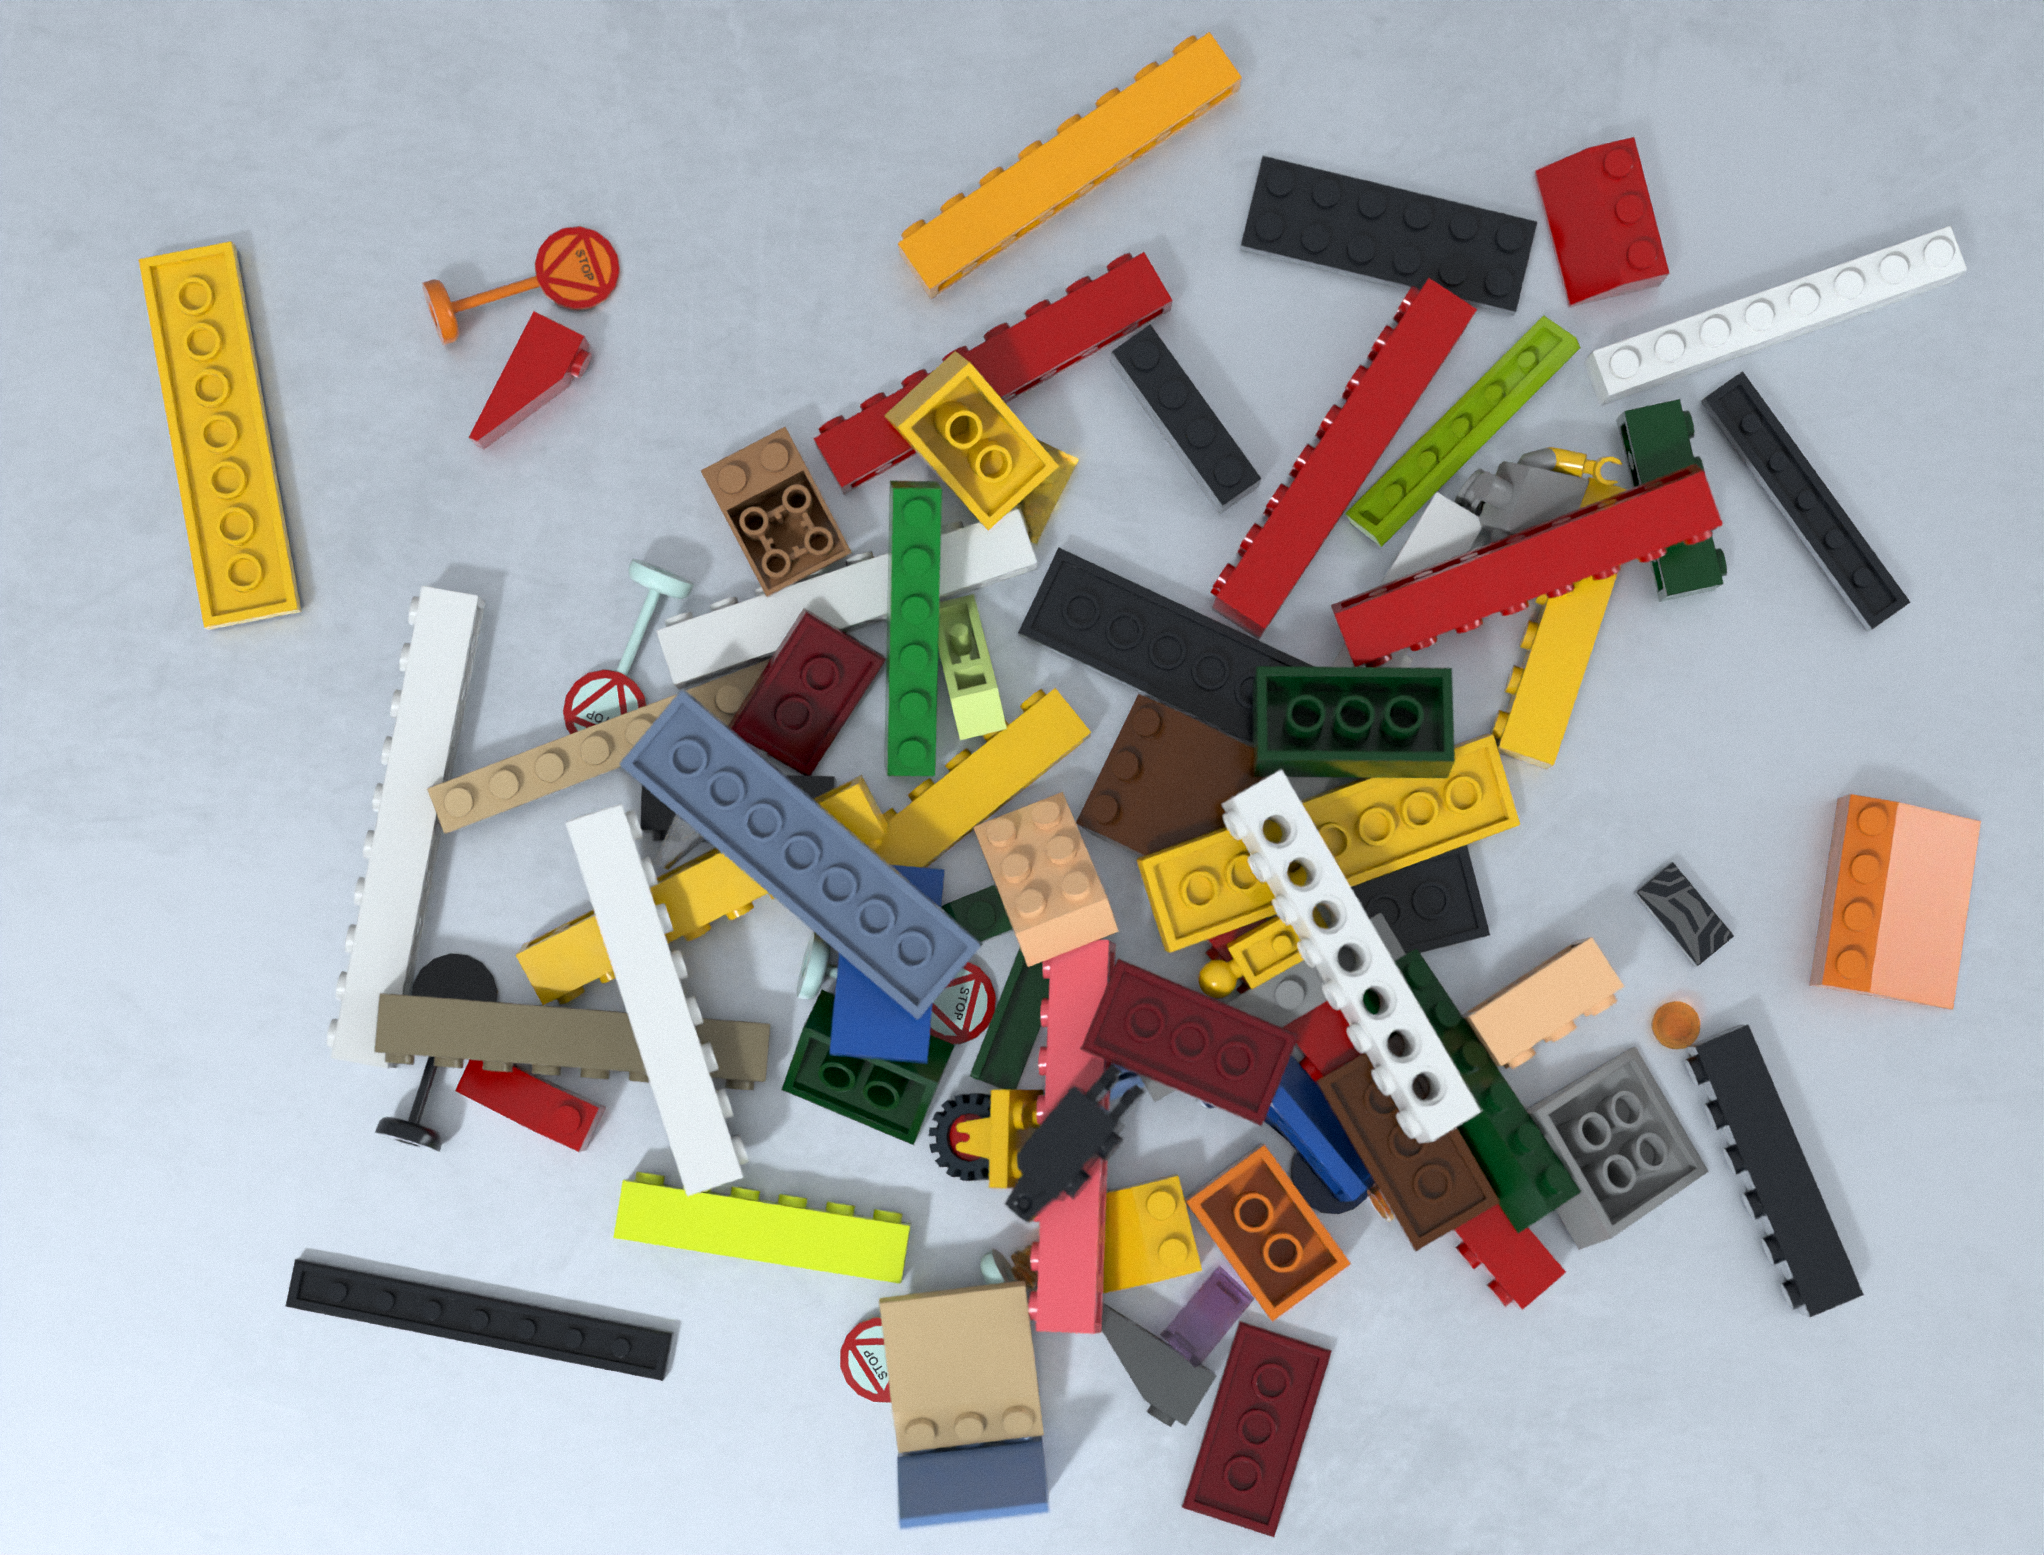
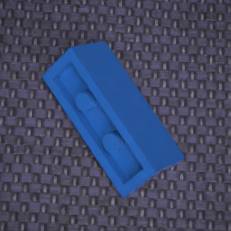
M1290 1056L1267 1112V1117L1339 1202L1354 1201L1367 1189L1363 1182L1370 1175L1318 1085L1293 1056Z

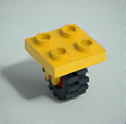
M991 1089V1094H961L954 1096L955 1100L944 1102L941 1105L944 1111L935 1112L932 1120L938 1122L937 1127L929 1128L928 1135L936 1136V1143L929 1144L931 1153H939L940 1155L935 1160L939 1167H947L946 1174L951 1177H960V1180L963 1181L989 1180V1188H1014L1023 1174L1018 1169L1017 1153L1041 1125L1037 1123L1036 1109L1038 1096L1043 1095V1090Z

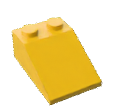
M956 351L884 415L988 531L1059 467L974 366Z
M1177 1174L1107 1191L1103 1294L1202 1271L1180 1179Z

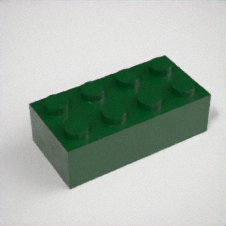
M1257 666L1253 681L1254 777H1269L1282 769L1286 777L1448 778L1455 762L1452 668Z

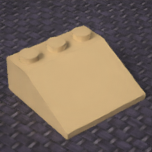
M1025 1280L879 1298L898 1453L1044 1435Z

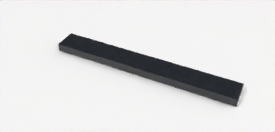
M301 1258L295 1259L285 1307L661 1381L665 1380L674 1336L673 1331Z

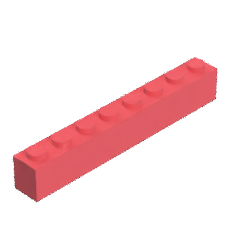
M1096 940L1042 961L1043 978L1050 979L1049 998L1042 999L1040 1010L1041 1026L1048 1027L1047 1047H1040L1038 1060L1039 1074L1046 1076L1045 1095H1039L1037 1099L1036 1115L1038 1124L1044 1122L1073 1085L1088 1092L1101 1075L1111 1066L1110 1062L1080 1050L1115 967L1116 944L1110 940ZM1110 1091L1099 1102L1109 1112ZM1099 1158L1087 1172L1092 1176V1179L1078 1197L1074 1200L1069 1196L1064 1201L1055 1200L1033 1220L1034 1222H1040L1039 1242H1033L1031 1247V1270L1038 1271L1037 1291H1031L1029 1297V1318L1036 1321V1331L1087 1334L1102 1332L1108 1160L1104 1162Z

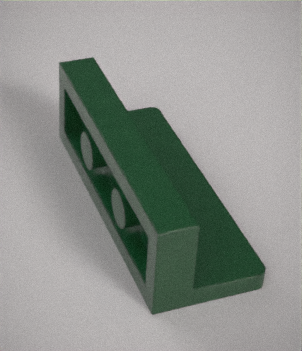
M1021 948L1018 950L969 1076L1001 1089H1017L1041 1027L1040 1010L1042 999L1049 998L1050 979L1043 978L1042 962L1028 967Z

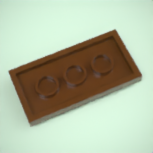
M1397 1033L1387 1039V1047L1390 1053L1400 1058L1405 1050V1043L1401 1035ZM1366 1052L1319 1078L1316 1080V1083L1413 1251H1418L1497 1205L1500 1201L1457 1127L1436 1140L1425 1143H1418L1416 1138L1411 1139L1405 1134L1396 1117V1114L1400 1111L1391 1095H1384L1376 1085L1371 1073L1375 1068ZM1417 1074L1412 1082V1090L1415 1096L1423 1101L1429 1095L1430 1086L1424 1076Z

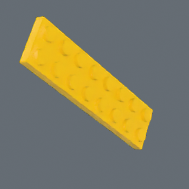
M230 241L138 259L204 628L210 630L302 612L236 245Z
M1484 734L1454 745L1455 762L1448 778H1361L1300 800L1350 887L1521 825L1493 734ZM1265 820L1262 826L1264 837L1271 843L1279 844L1282 837L1279 825L1272 820ZM1227 827L1136 859L1160 937L1167 952L1177 951L1277 914L1272 900L1276 898L1266 881L1262 883L1256 878L1248 863V857L1251 854L1242 839L1236 840ZM1290 862L1287 868L1289 880L1294 885L1303 887L1306 882L1304 868L1296 862Z

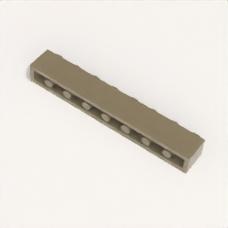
M387 993L379 994L374 1052L385 1053L386 1063L414 1064L415 1055L434 1057V1066L463 1068L464 1059L483 1060V1070L512 1072L513 1063L532 1064V1074L561 1076L562 1066L581 1068L580 1077L609 1079L610 1070L628 1071L629 1081L650 1083L627 1012ZM702 1018L704 1024L694 1026L700 1045L710 1042L719 1070L710 1072L711 1078L726 1079L725 1088L754 1090L755 1081L766 1082L770 1036L769 1023Z

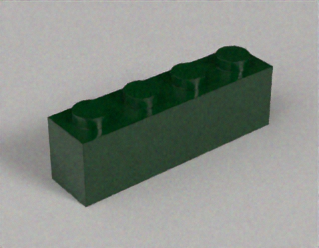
M1680 399L1626 410L1616 419L1632 488L1696 464L1704 471L1701 458L1699 456L1694 457L1690 439L1694 438L1692 416L1688 410L1683 411ZM1712 536L1692 545H1685L1684 541L1668 546L1666 547L1667 553L1650 561L1659 602L1713 591L1724 584L1722 577L1727 575L1724 553L1721 548L1715 549Z

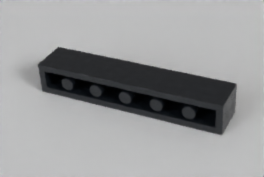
M1737 1025L1687 1046L1686 1048L1690 1055V1058L1685 1059L1688 1073L1696 1086L1703 1085L1709 1102L1704 1104L1706 1115L1714 1130L1721 1129L1728 1144V1147L1723 1149L1724 1157L1731 1172L1734 1175L1741 1174L1747 1192L1742 1193L1744 1204L1753 1220L1760 1219L1766 1233V1237L1761 1238V1243L1771 1264H1779L1786 1281L1780 1283V1287L1790 1309L1795 1310L1798 1308L1800 1314L1813 1317L1863 1296V1291L1749 1025Z

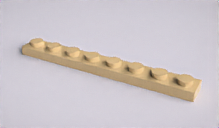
M770 659L686 691L728 726ZM677 694L428 788V793L444 834L621 768L619 763Z

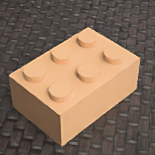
M1063 792L973 827L1028 967L1119 932L1108 898Z
M1589 937L1576 940L1465 1012L1462 1016L1495 1065L1504 1066L1505 1069L1509 1067L1514 1069L1536 1055L1532 1046L1541 1040H1544L1545 1043L1549 1041L1553 1043L1576 1029L1577 1026L1573 1020L1581 1014H1584L1585 1017L1590 1014L1595 1016L1616 1003L1618 1000L1613 993L1623 988L1624 985L1594 939Z

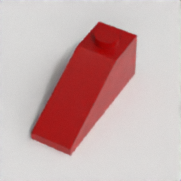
M533 311L469 435L470 440L476 446L485 450L566 390L574 376L580 379L585 373L592 357V353L588 352L590 344L585 336Z
M469 1060L455 1090L506 1118L577 1152L587 1150L606 1109L605 1106L536 1074H532L514 1064L512 1065V1072L483 1070V1060Z

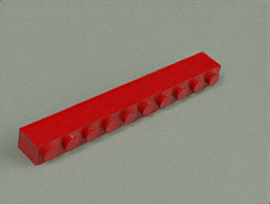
M1264 918L1205 940L1211 947L1205 952L1206 956L1210 961H1231L1234 958L1226 944L1268 920ZM1244 976L1238 978L1242 984L1236 991L1241 995L1251 988ZM1328 1001L1282 1027L1299 1035L1295 1047L1304 1058L1298 1063L1315 1083L1319 1078L1363 1054L1355 1048L1347 1034V1028L1350 1025L1341 1009L1335 1010ZM1499 1204L1452 1230L1461 1242L1455 1247L1457 1252L1473 1270L1481 1265L1493 1280L1487 1284V1287L1504 1307H1507L1512 1302L1517 1308L1523 1310L1566 1273L1529 1227L1517 1233Z

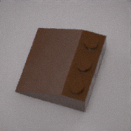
M1138 694L1076 824L1095 837L1139 857H1143L1226 827L1223 820V815L1226 811L1222 804L1268 777H1254V750L1252 747L1180 711Z

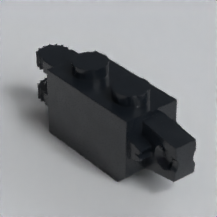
M1110 1066L1088 1092L1073 1085L1017 1153L1018 1169L1023 1174L1006 1200L1005 1205L1026 1223L1032 1222L1055 1200L1064 1201L1067 1196L1074 1200L1078 1197L1092 1179V1176L1087 1172L1099 1158L1104 1162L1107 1161L1122 1144L1124 1139L1119 1133L1126 1126L1122 1122L1141 1100L1144 1091L1137 1085H1134L1133 1088L1128 1089L1123 1094L1119 1103L1111 1112L1103 1107L1099 1102L1115 1086L1121 1074V1071L1115 1066Z

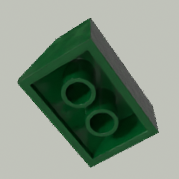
M821 990L803 1026L781 1090L914 1145L955 1045L930 1035L927 1064L830 1055L835 995Z

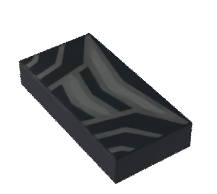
M1673 862L1665 866L1634 892L1636 897L1694 967L1699 966L1734 937L1727 926Z

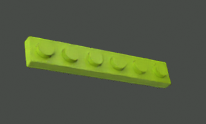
M1543 315L1345 513L1350 523L1382 547L1581 348L1576 337Z

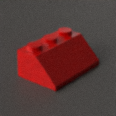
M1634 137L1589 147L1535 170L1534 175L1568 308L1661 285L1670 273Z

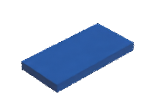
M891 865L941 908L944 869ZM839 953L830 1055L927 1064L932 1004L917 1020Z

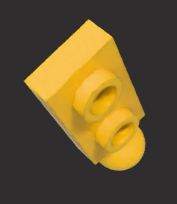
M1315 905L1312 911L1314 923L1322 929H1328L1326 922ZM1277 915L1226 944L1234 959L1229 962L1223 960L1207 962L1199 972V986L1211 998H1224L1235 989L1237 979L1244 976L1252 990L1304 960L1297 947V942L1301 940L1292 925L1284 924Z

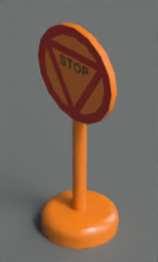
M581 226L562 228L549 235L540 246L534 265L536 273L534 277L454 302L450 301L446 288L440 280H429L423 282L422 286L432 321L444 346L455 342L459 338V327L455 313L538 287L541 288L547 298L564 308L582 310L597 306L606 301L616 288L620 272L617 253L609 240L595 230Z

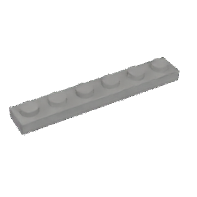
M1382 913L1371 917L1369 920L1393 961L1404 956V950ZM1346 947L1339 949L1337 953L1339 966L1347 972H1352L1356 963L1353 952ZM1303 960L1254 989H1249L1226 1004L1279 1027H1284L1327 1001L1322 990V985L1325 982L1316 966L1311 968ZM1139 1075L1154 1102L1175 1091L1172 1088Z

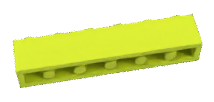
M636 1171L635 1179L628 1178L622 1181L613 1238L901 1284L903 1281L912 1224L902 1222L903 1213L874 1209L873 1217L855 1215L854 1205L830 1201L826 1202L825 1210L806 1207L808 1198L787 1194H779L778 1202L759 1199L760 1190L731 1186L730 1195L711 1192V1188L687 1196L684 1185L683 1187L664 1184L665 1175Z

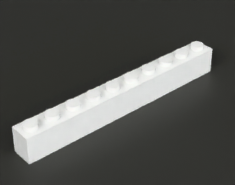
M422 586L420 597L414 596L410 604L408 621L409 624L414 625L411 644L404 643L400 655L399 668L400 671H405L402 690H395L391 702L390 715L392 718H396L393 737H386L382 749L381 762L387 765L384 784L378 783L373 795L372 809L378 812L375 831L369 830L364 842L363 857L369 859L366 878L360 877L358 879L354 895V904L360 906L357 924H351L346 935L345 952L351 953L348 971L340 973L336 987V999L342 1000L339 1018L331 1020L327 1034V1047L333 1048L331 1054L333 1059L383 1068L397 1067V1063L385 1062V1053L374 1052L379 994H411L442 832V826L427 789L452 779L485 607V601L478 595Z

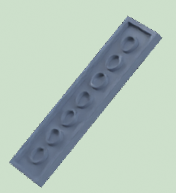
M685 689L677 694L619 763L624 770L917 1020L982 946L983 943Z

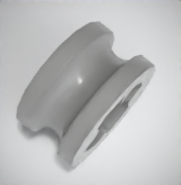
M1478 469L1467 479L1455 499L1456 504L1469 506V511L1476 516L1481 514L1485 504L1484 501L1477 499L1473 494V486L1476 479L1485 472L1482 469Z

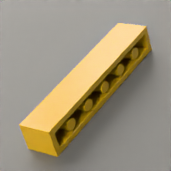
M1588 477L1589 483L1579 509L1627 489L1615 485H1602L1597 483L1592 477ZM1617 574L1602 580L1595 581L1590 576L1574 583L1575 588L1571 591L1574 595L1570 597L1547 598V595L1544 594L1535 598L1534 602L1541 604V608L1536 622L1528 620L1519 647L1526 649V653L1521 667L1513 665L1504 692L1512 694L1506 712L1498 710L1490 734H1493L1494 738L1497 739L1496 745L1500 754L1544 769L1554 766Z
M1056 688L1047 695L1042 689L1038 690L1019 706L1024 711L1022 715L1010 724L1005 720L1007 729L983 735L982 737L987 743L973 754L968 748L957 754L945 765L949 773L937 783L928 778L908 794L912 802L898 814L893 808L882 814L888 824L885 836L880 837L883 843L874 851L890 865L927 868L974 830V826L985 822L1090 738L1091 731Z

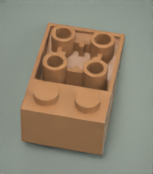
M786 427L700 470L766 597L852 554Z

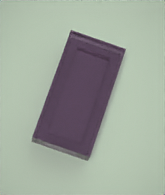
M1219 1265L1211 1272L1160 1335L1196 1368L1211 1353L1252 1303L1254 1298Z

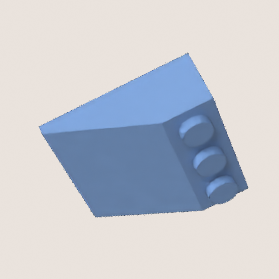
M1042 1436L903 1452L897 1455L899 1529L1049 1513V1493Z

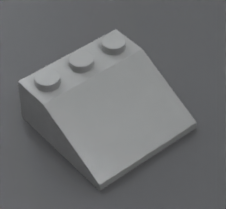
M1636 1047L1618 1055L1526 1110L1581 1191V1193L1556 1209L1579 1250L1613 1238L1709 1172Z

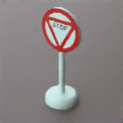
M632 559L628 569L630 578L649 588V592L617 671L604 669L589 672L575 681L567 693L563 715L566 729L570 734L647 705L645 694L637 682L627 675L660 594L684 599L689 596L694 584L691 581L653 564Z
M815 932L811 934L804 954L796 993L798 998L808 1000L818 995L824 976L837 978L838 966L828 964L830 945ZM967 962L932 1003L930 1035L951 1044H962L977 1038L989 1026L995 1012L996 994L990 978L980 967Z
M991 1250L981 1258L980 1269L987 1285L1020 1281L1009 1262L997 1250ZM875 1316L858 1323L847 1334L840 1350V1368L846 1383L859 1396L872 1402L891 1403L881 1317Z

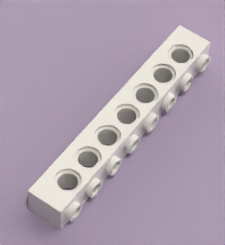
M1281 769L1223 803L1222 806L1226 811L1223 815V820L1227 829L1236 840L1242 839L1251 854L1248 857V863L1252 872L1260 882L1266 881L1276 897L1272 900L1277 915L1284 924H1291L1301 940L1297 942V947L1302 958L1311 968L1316 966L1325 982L1322 985V990L1327 1001L1335 1010L1341 1009L1350 1025L1347 1028V1034L1351 1042L1360 1053L1366 1052L1375 1068L1371 1072L1372 1077L1380 1091L1386 1096L1391 1095L1400 1111L1396 1114V1117L1405 1134L1411 1139L1416 1138L1418 1143L1432 1142L1480 1113L1481 1110L1283 770ZM1265 820H1272L1279 825L1282 832L1279 844L1271 843L1264 837L1262 826ZM1290 862H1296L1304 868L1306 882L1303 887L1296 886L1289 880L1287 868ZM1316 904L1327 908L1331 915V923L1328 929L1318 927L1313 921L1312 911ZM1341 947L1350 949L1355 956L1356 963L1352 972L1343 970L1338 964L1337 953ZM1366 989L1374 991L1380 999V1009L1376 1015L1368 1013L1363 1007L1362 996ZM1392 1031L1401 1035L1405 1043V1050L1400 1058L1393 1056L1387 1047V1039ZM1417 1074L1424 1076L1430 1086L1429 1095L1424 1101L1418 1099L1412 1090V1082Z

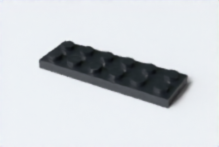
M1262 156L1240 250L1408 291L1412 286L1421 290L1428 278H1430L1471 306L1514 316L1520 298L1537 221Z
M1059 547L1018 632V635L1252 745L1253 681L1256 667H1315Z

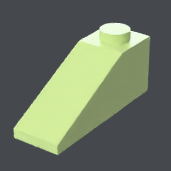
M974 594L939 602L938 650L960 740L1007 729Z

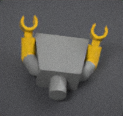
M1547 447L1525 453L1521 456L1518 463L1503 461L1498 466L1495 475L1490 472H1483L1474 483V496L1485 502L1479 517L1480 526L1491 533V542H1495L1577 510L1581 505L1589 480L1582 478L1583 473L1592 475L1593 479L1602 485H1614L1618 481L1604 479L1600 473L1601 467L1606 462L1622 465V462L1610 456L1600 457L1596 461L1587 459V454L1556 447ZM1569 592V593L1564 594V595L1559 596V597H1560V598L1570 597V596L1574 595V593H1573V592Z

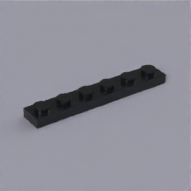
M1743 371L1701 401L1867 632L1910 603L1899 585Z

